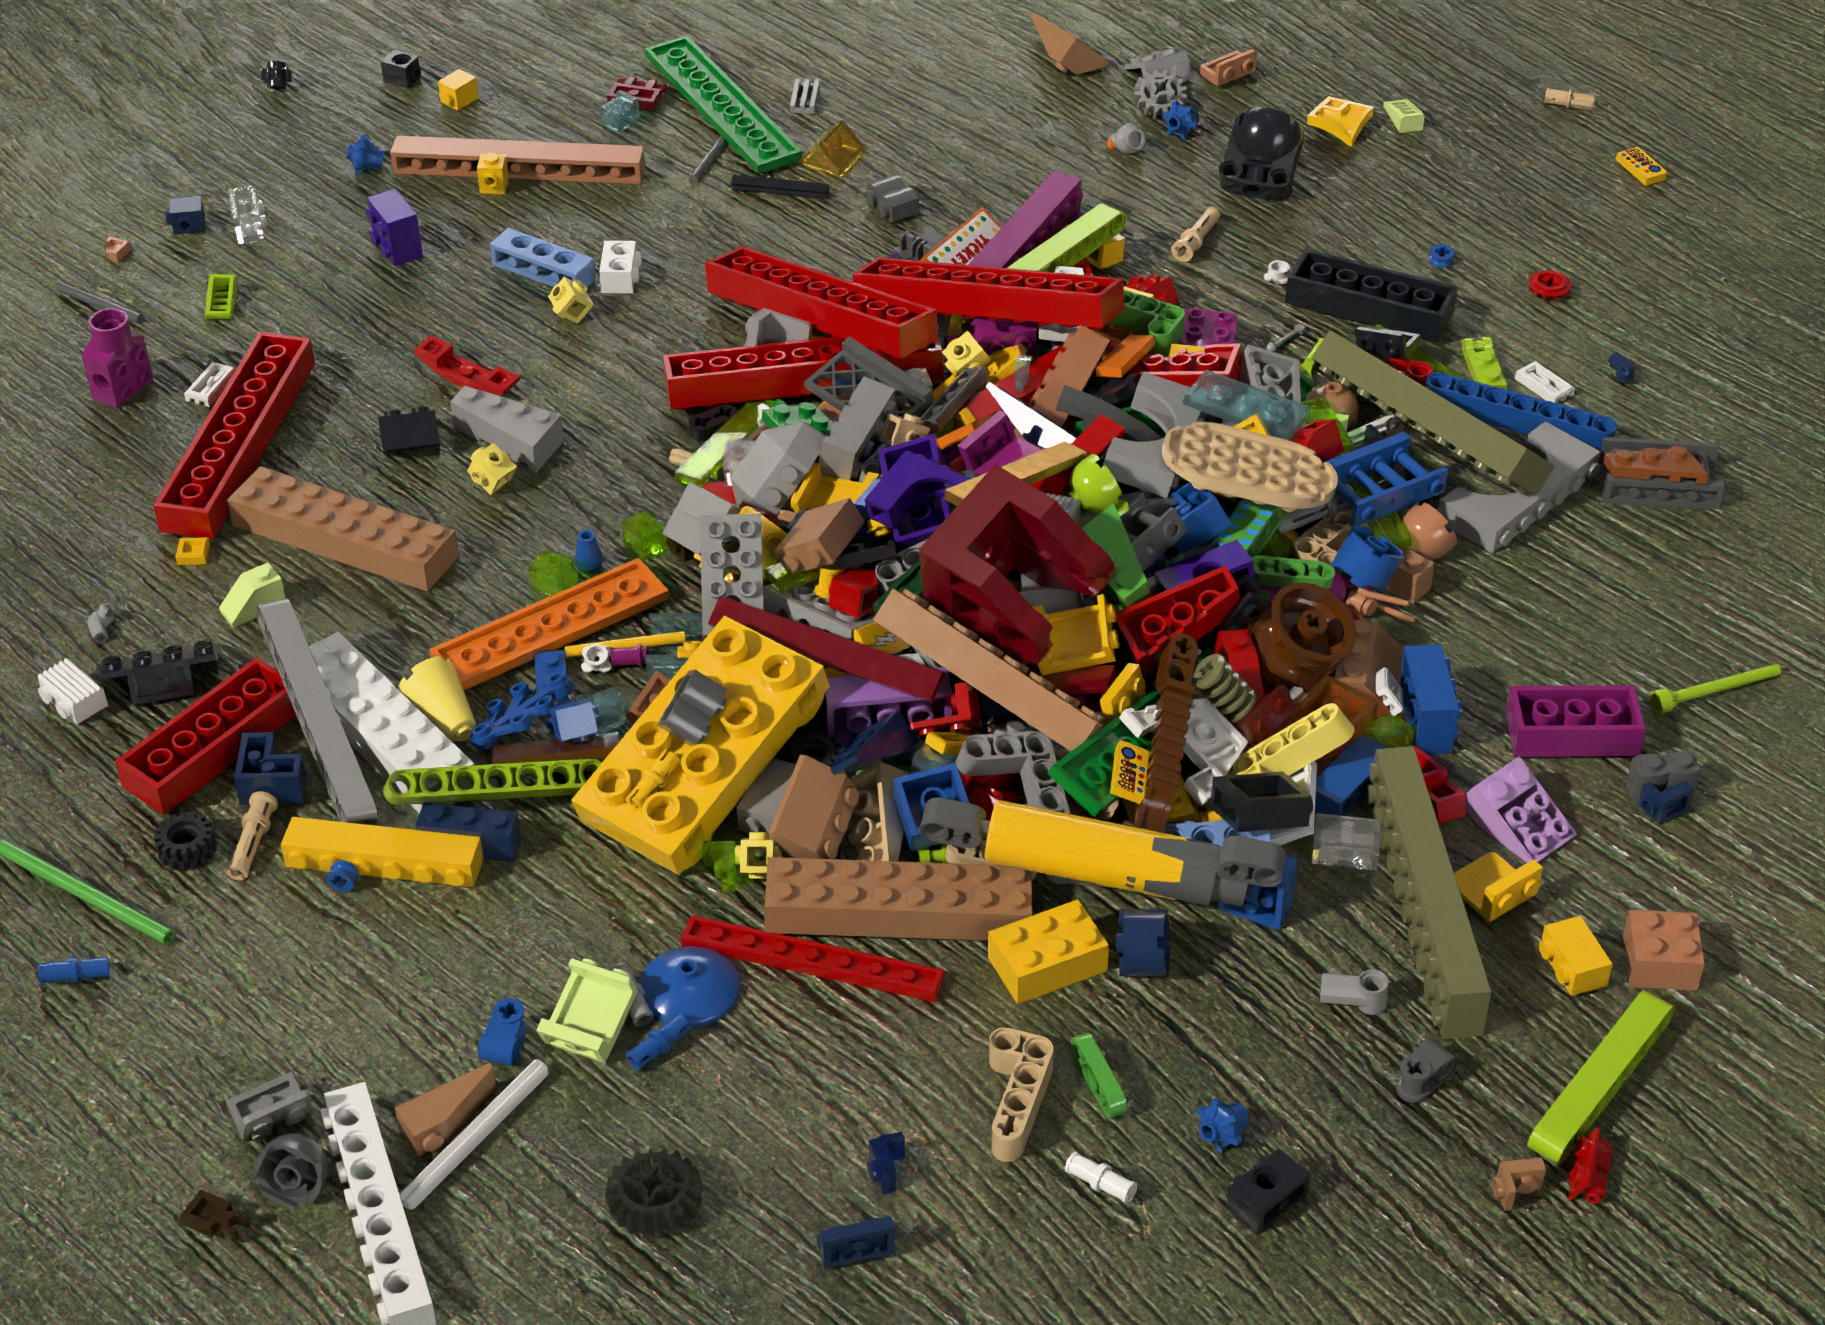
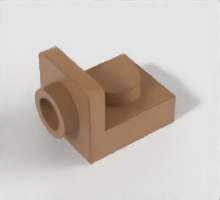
M1542 1157L1500 1162L1497 1177L1492 1179V1189L1495 1198H1500L1504 1211L1512 1210L1516 1193L1528 1194L1541 1190L1546 1171Z

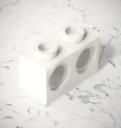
M604 241L599 271L601 293H633L634 283H639V267H641L642 263L641 251L636 250V241Z

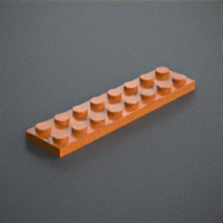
M637 558L429 649L431 658L441 656L445 661L450 659L455 666L463 690H466L535 659V654L539 652L554 651L669 599V590L640 558Z

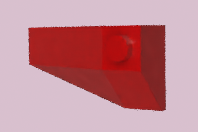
M1241 344L1205 345L1204 351L1188 353L1187 349L1178 350V354L1165 358L1161 354L1144 356L1127 373H1138L1141 378L1143 372H1147L1208 394L1205 403H1233L1239 389Z

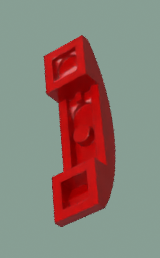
M432 335L414 349V354L429 368L462 388L467 386L502 396L520 381V376L499 366L490 371L453 354V345Z

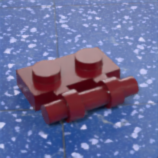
M619 77L618 83L615 82L607 94V103L619 107L654 110L662 97L661 93H666L667 85L652 79L642 81L637 80V77Z

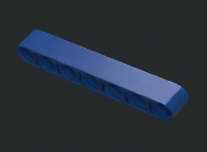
M1435 372L1427 377L1425 386L1427 389L1486 424L1528 435L1546 421L1601 451L1603 437H1615L1617 423L1607 416L1445 373Z

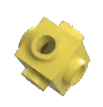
M563 277L548 295L553 304V311L560 317L567 318L578 324L594 305L587 294V287L579 280L573 282Z
M968 331L959 338L952 340L947 348L942 351L948 359L944 364L954 376L958 373L960 374L964 369L985 366L991 361Z
M492 443L485 449L480 447L470 457L472 462L467 472L475 483L481 485L492 495L511 481L517 466L510 460L505 451L500 450Z
M749 832V838L741 839V845H736L735 864L740 865V873H749V878L766 879L768 857L782 858V851L776 846L774 840L769 838L768 832ZM758 848L766 852V857L762 861L757 860L754 856V852Z

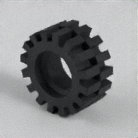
M811 730L809 735L806 734V731L800 732V738L795 734L791 737L792 742L788 740L786 748H784L785 762L797 764L800 755L817 756L822 758L817 761L832 767L833 762L837 760L836 756L839 754L840 743L838 740L835 741L833 735L827 737V732L821 731L820 735H817L816 730Z
M186 811L180 812L181 817L178 818L175 817V814L170 815V821L168 822L165 819L161 821V827L157 826L155 829L156 835H154L158 856L165 867L169 865L171 870H175L179 866L180 871H186V866H190L191 870L197 869V863H200L201 866L207 864L206 858L211 860L214 857L213 852L217 850L211 821L209 819L206 820L205 815L201 814L198 817L197 812L192 811L190 816L186 815ZM194 838V840L189 843L176 844L177 842L183 839Z

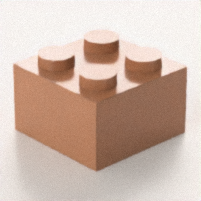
M1629 910L1623 933L1629 987L1698 990L1704 968V958L1697 913Z

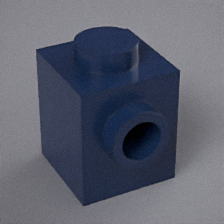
M201 196L170 199V209H166L165 212L167 224L172 225L174 235L205 232L206 217Z

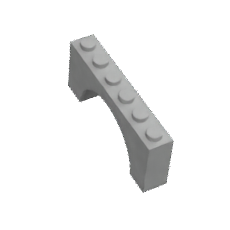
M1143 372L1130 408L1154 420L1167 434L1170 429L1178 425L1183 429L1191 426L1192 422H1204L1210 406L1205 404L1207 393ZM1113 437L1103 466H1107L1116 481L1167 498L1170 489H1177L1181 479L1178 474L1165 464L1162 457V446L1165 438L1149 442H1135Z
M1545 421L1528 434L1526 443L1527 449L1555 466L1537 495L1527 490L1524 494L1516 492L1506 495H1484L1470 492L1458 486L1440 500L1439 512L1448 521V524L1445 525L1446 527L1493 554L1502 546H1507L1520 532H1525L1534 521L1542 519L1547 511L1555 505H1560L1569 494L1578 491L1587 480L1593 479L1600 469V464L1598 463L1601 451Z

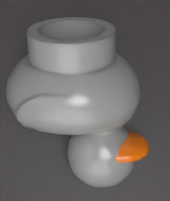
M1127 123L1119 128L1116 133L1109 136L1107 146L1110 150L1118 149L1124 154H1133L1143 147L1145 135L1139 126Z

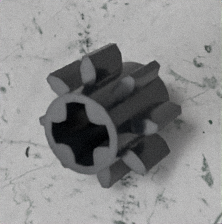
M268 62L266 69H261V81H265L269 89H285L287 82H292V70H289L284 62Z

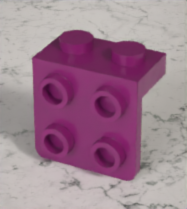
M1001 410L958 445L967 470L976 476L987 473L995 464L1002 467L1042 450L1016 436L1008 414Z

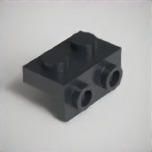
M1357 327L1355 329L1357 346L1371 355L1406 360L1422 344L1420 334L1376 327Z
M1244 574L1236 583L1239 588L1241 601L1219 625L1213 628L1214 631L1210 634L1213 640H1216L1219 631L1246 629L1253 620L1261 615L1262 610L1270 603L1251 576Z

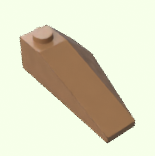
M1034 12L1032 13L1031 18L1048 55L1057 61L1054 64L1055 67L1064 73H1067L1069 70L1076 75L1107 67L1109 62L1080 40Z

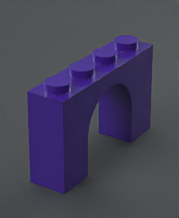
M906 450L865 498L869 518L894 529L916 503L930 497H944L945 489L970 480L972 477L960 475L945 465L940 466L929 461L923 455H916Z

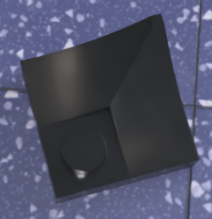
M1095 373L1090 377L1083 392L1113 404L1126 398L1136 390L1140 376L1138 373H1126L1122 378L1098 377Z
M854 536L836 559L837 568L855 570L865 563L897 557L894 539L885 540L875 537Z

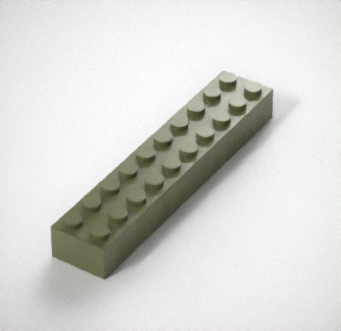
M1329 330L1312 359L1321 363L1319 367L1321 371L1521 494H1524L1527 490L1537 495L1555 467L1526 447Z
M1414 746L1376 749L1374 763L1369 764L1371 785L1366 786V798L1368 804H1373L1374 826L1380 827L1382 851H1387L1388 873L1390 875L1394 874L1395 897L1402 901L1401 916L1403 923H1408L1410 928L1408 932L1409 944L1412 949L1416 948L1417 971L1419 974L1424 975V995L1426 1000H1431L1432 1002L1431 1016L1433 1025L1439 1026L1442 1039L1483 1036L1491 989Z

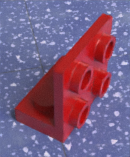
M967 682L954 684L955 693L951 694L953 711L958 712V715L910 723V730L920 736L921 739H926L927 733L930 732L975 733V731L983 730L979 693Z

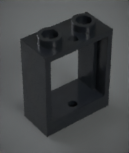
M1281 771L1213 777L1210 808L1237 832L1309 826L1310 814L1313 811V800L1307 791Z

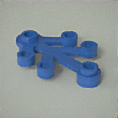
M564 672L553 674L547 680L549 683L548 687L527 701L525 699L531 694L527 683H517L510 689L513 699L507 711L501 699H494L487 703L485 709L488 716L484 723L473 728V734L469 737L471 745L476 746L478 750H486L498 743L500 740L499 736L513 732H522L528 729L532 724L529 719L530 717L550 714L549 708L557 706L554 699H562L574 691L575 686L571 678L565 675ZM506 711L505 715L499 719L500 715Z

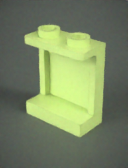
M570 959L568 966L571 969V975L550 1020L541 1019L536 1031L545 1044L606 1063L635 1000L638 989L632 980V976L623 970L614 968L612 971L601 968L598 963L590 959H583L582 962Z

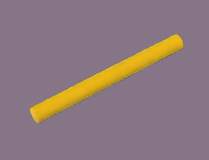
M685 631L571 645L565 646L566 658L583 656V648L591 644L607 645L615 649L637 647V644L648 646V648L681 644L686 642Z

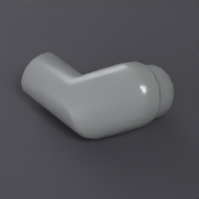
M109 603L101 604L99 609L94 611L88 618L87 624L90 633L97 644L105 643L108 640L106 628L114 620L116 611L114 606Z

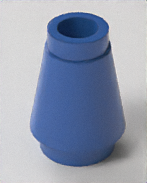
M582 530L578 533L574 562L582 573L592 574L600 570L604 558L595 533L592 530Z

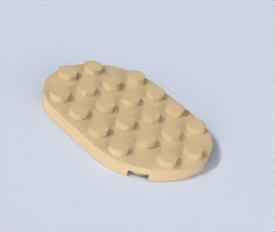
M1192 422L1191 426L1183 429L1179 425L1175 426L1167 432L1162 446V457L1165 464L1180 477L1191 482L1194 488L1198 490L1209 489L1220 492L1227 497L1249 499L1260 505L1270 504L1278 506L1288 512L1326 504L1334 496L1338 483V476L1333 466L1329 462L1322 463L1321 459L1316 456L1315 451L1292 441L1223 424Z

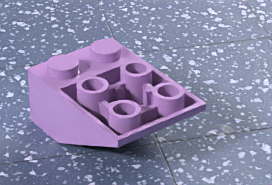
M1520 756L1465 794L1466 811L1475 823L1527 863L1533 859L1536 862L1540 861L1577 835Z

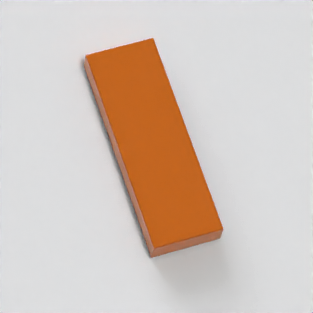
M1128 335L1095 367L1096 376L1122 378L1154 347V336Z

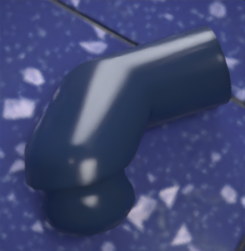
M1614 352L1609 357L1608 362L1616 368L1617 380L1621 383L1630 382L1634 378L1635 365L1618 352Z

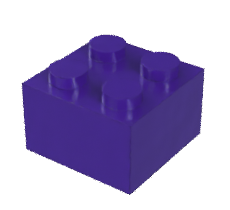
M395 188L367 197L369 208L366 209V215L372 226L369 235L372 243L380 247L383 257L388 258L394 266L423 257L417 214Z

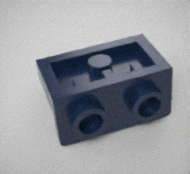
M892 1217L871 1218L865 1222L846 1226L838 1225L820 1231V1234L817 1235V1245L824 1269L895 1254V1227Z

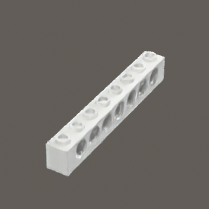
M362 1082L324 1093L326 1108L320 1109L325 1130L333 1129L334 1134L328 1136L333 1156L340 1155L342 1160L336 1162L340 1182H348L349 1188L343 1190L348 1210L356 1209L358 1215L351 1218L356 1238L364 1237L366 1244L360 1246L365 1267H373L374 1273L368 1275L373 1296L381 1295L382 1302L376 1304L381 1324L437 1325L431 1297L366 1083Z

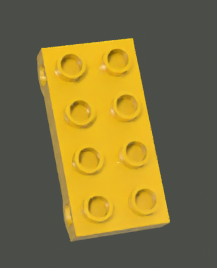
M723 616L572 798L571 801L580 820L673 873L680 875L684 869L692 867L702 858L709 846L714 831L798 727L807 724L815 716L822 704L826 691L830 688L824 667L760 633ZM690 670L699 671L727 689L724 696L727 699L724 708L718 715L713 714L708 724L711 726L710 733L702 743L698 741L696 745H688L657 726L665 709L673 699L678 686ZM664 749H667L668 752H673L680 759V763L665 780L664 788L645 800L642 811L632 808L626 802V797L642 779L641 774L645 769L649 770Z

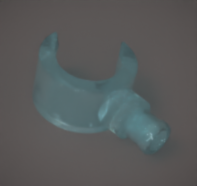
M1017 355L1014 370L1016 384L1014 389L1016 392H1023L1026 381L1030 380L1029 367L1032 356Z

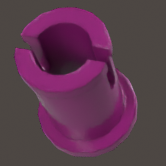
M637 644V647L611 648L610 659L612 667L639 665L641 668L644 664H649L648 646Z

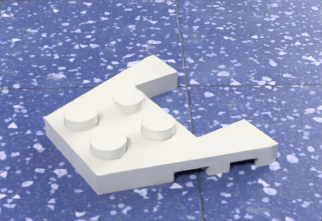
M1207 698L1193 699L1192 706L1189 709L1191 712L1190 719L1187 722V725H1189L1188 732L1184 736V738H1187L1186 744L1182 749L1192 762L1202 770L1189 777L1183 785L1202 807L1206 805L1211 797L1213 777L1226 776L1248 744V741ZM1156 705L1146 706L1144 710L1134 711L1133 708H1129L1122 712L1119 719L1137 738H1140L1153 731L1155 724L1158 722L1154 721L1158 710H1156Z

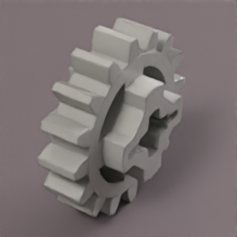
M1154 70L1153 75L1145 72L1144 78L1139 77L1137 84L1134 86L1133 101L1138 102L1137 109L1144 108V115L1153 113V119H1156L1158 115L1162 116L1163 113L1169 112L1172 108V102L1178 101L1183 106L1187 97V88L1182 86L1183 80L1176 81V74L1168 76L1167 70H1164L1162 74Z

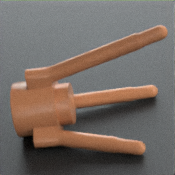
M1360 587L1354 588L1346 600V604L1360 620L1366 621L1362 616H1371L1378 609L1411 623L1415 621L1414 617L1377 602V600L1409 606L1410 603L1407 600L1368 591Z

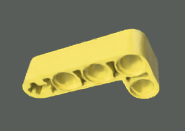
M1326 704L1242 753L1232 766L1233 774L1244 775L1283 771L1290 776L1346 743L1353 736L1354 726L1336 704Z

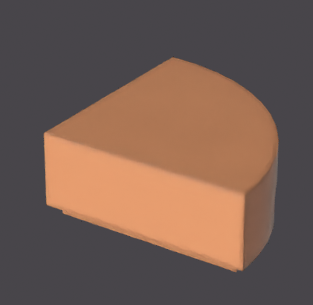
M111 236L105 241L106 254L115 263H119L132 250L130 241Z

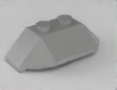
M805 421L763 430L730 476L737 506L743 501L747 505L757 507L776 516L810 470L821 451L822 441L826 435Z

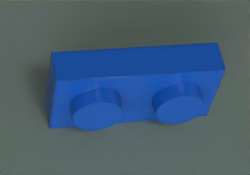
M565 650L535 654L536 694L548 687L549 683L547 680L553 674L564 672L567 675ZM566 696V697H564V698H562V699H557V700L554 699V701H555V702H559L560 700H562V701H568V696Z

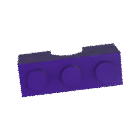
M1234 540L1155 572L1158 594L1225 565L1236 583L1244 574L1251 576L1256 582L1253 560L1239 541Z

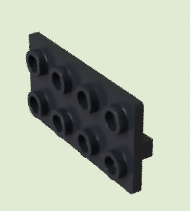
M212 640L195 642L194 647L182 649L181 645H174L164 648L163 653L151 654V651L147 650L132 654L133 658L121 660L120 656L107 657L102 659V663L97 664L95 680L127 676L133 705L193 695L195 690L190 664L220 659V644H213Z

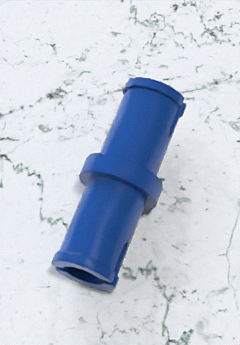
M76 956L69 957V961L38 963L39 982L44 984L71 980L73 984L79 983V979L110 977L109 958L104 956L78 960Z
M678 1013L660 1029L651 1030L647 1034L648 1038L632 1050L626 1052V1058H632L628 1060L629 1064L635 1070L640 1071L642 1067L659 1054L665 1055L668 1053L672 1044L692 1031V1026L688 1025L690 1022L683 1014Z

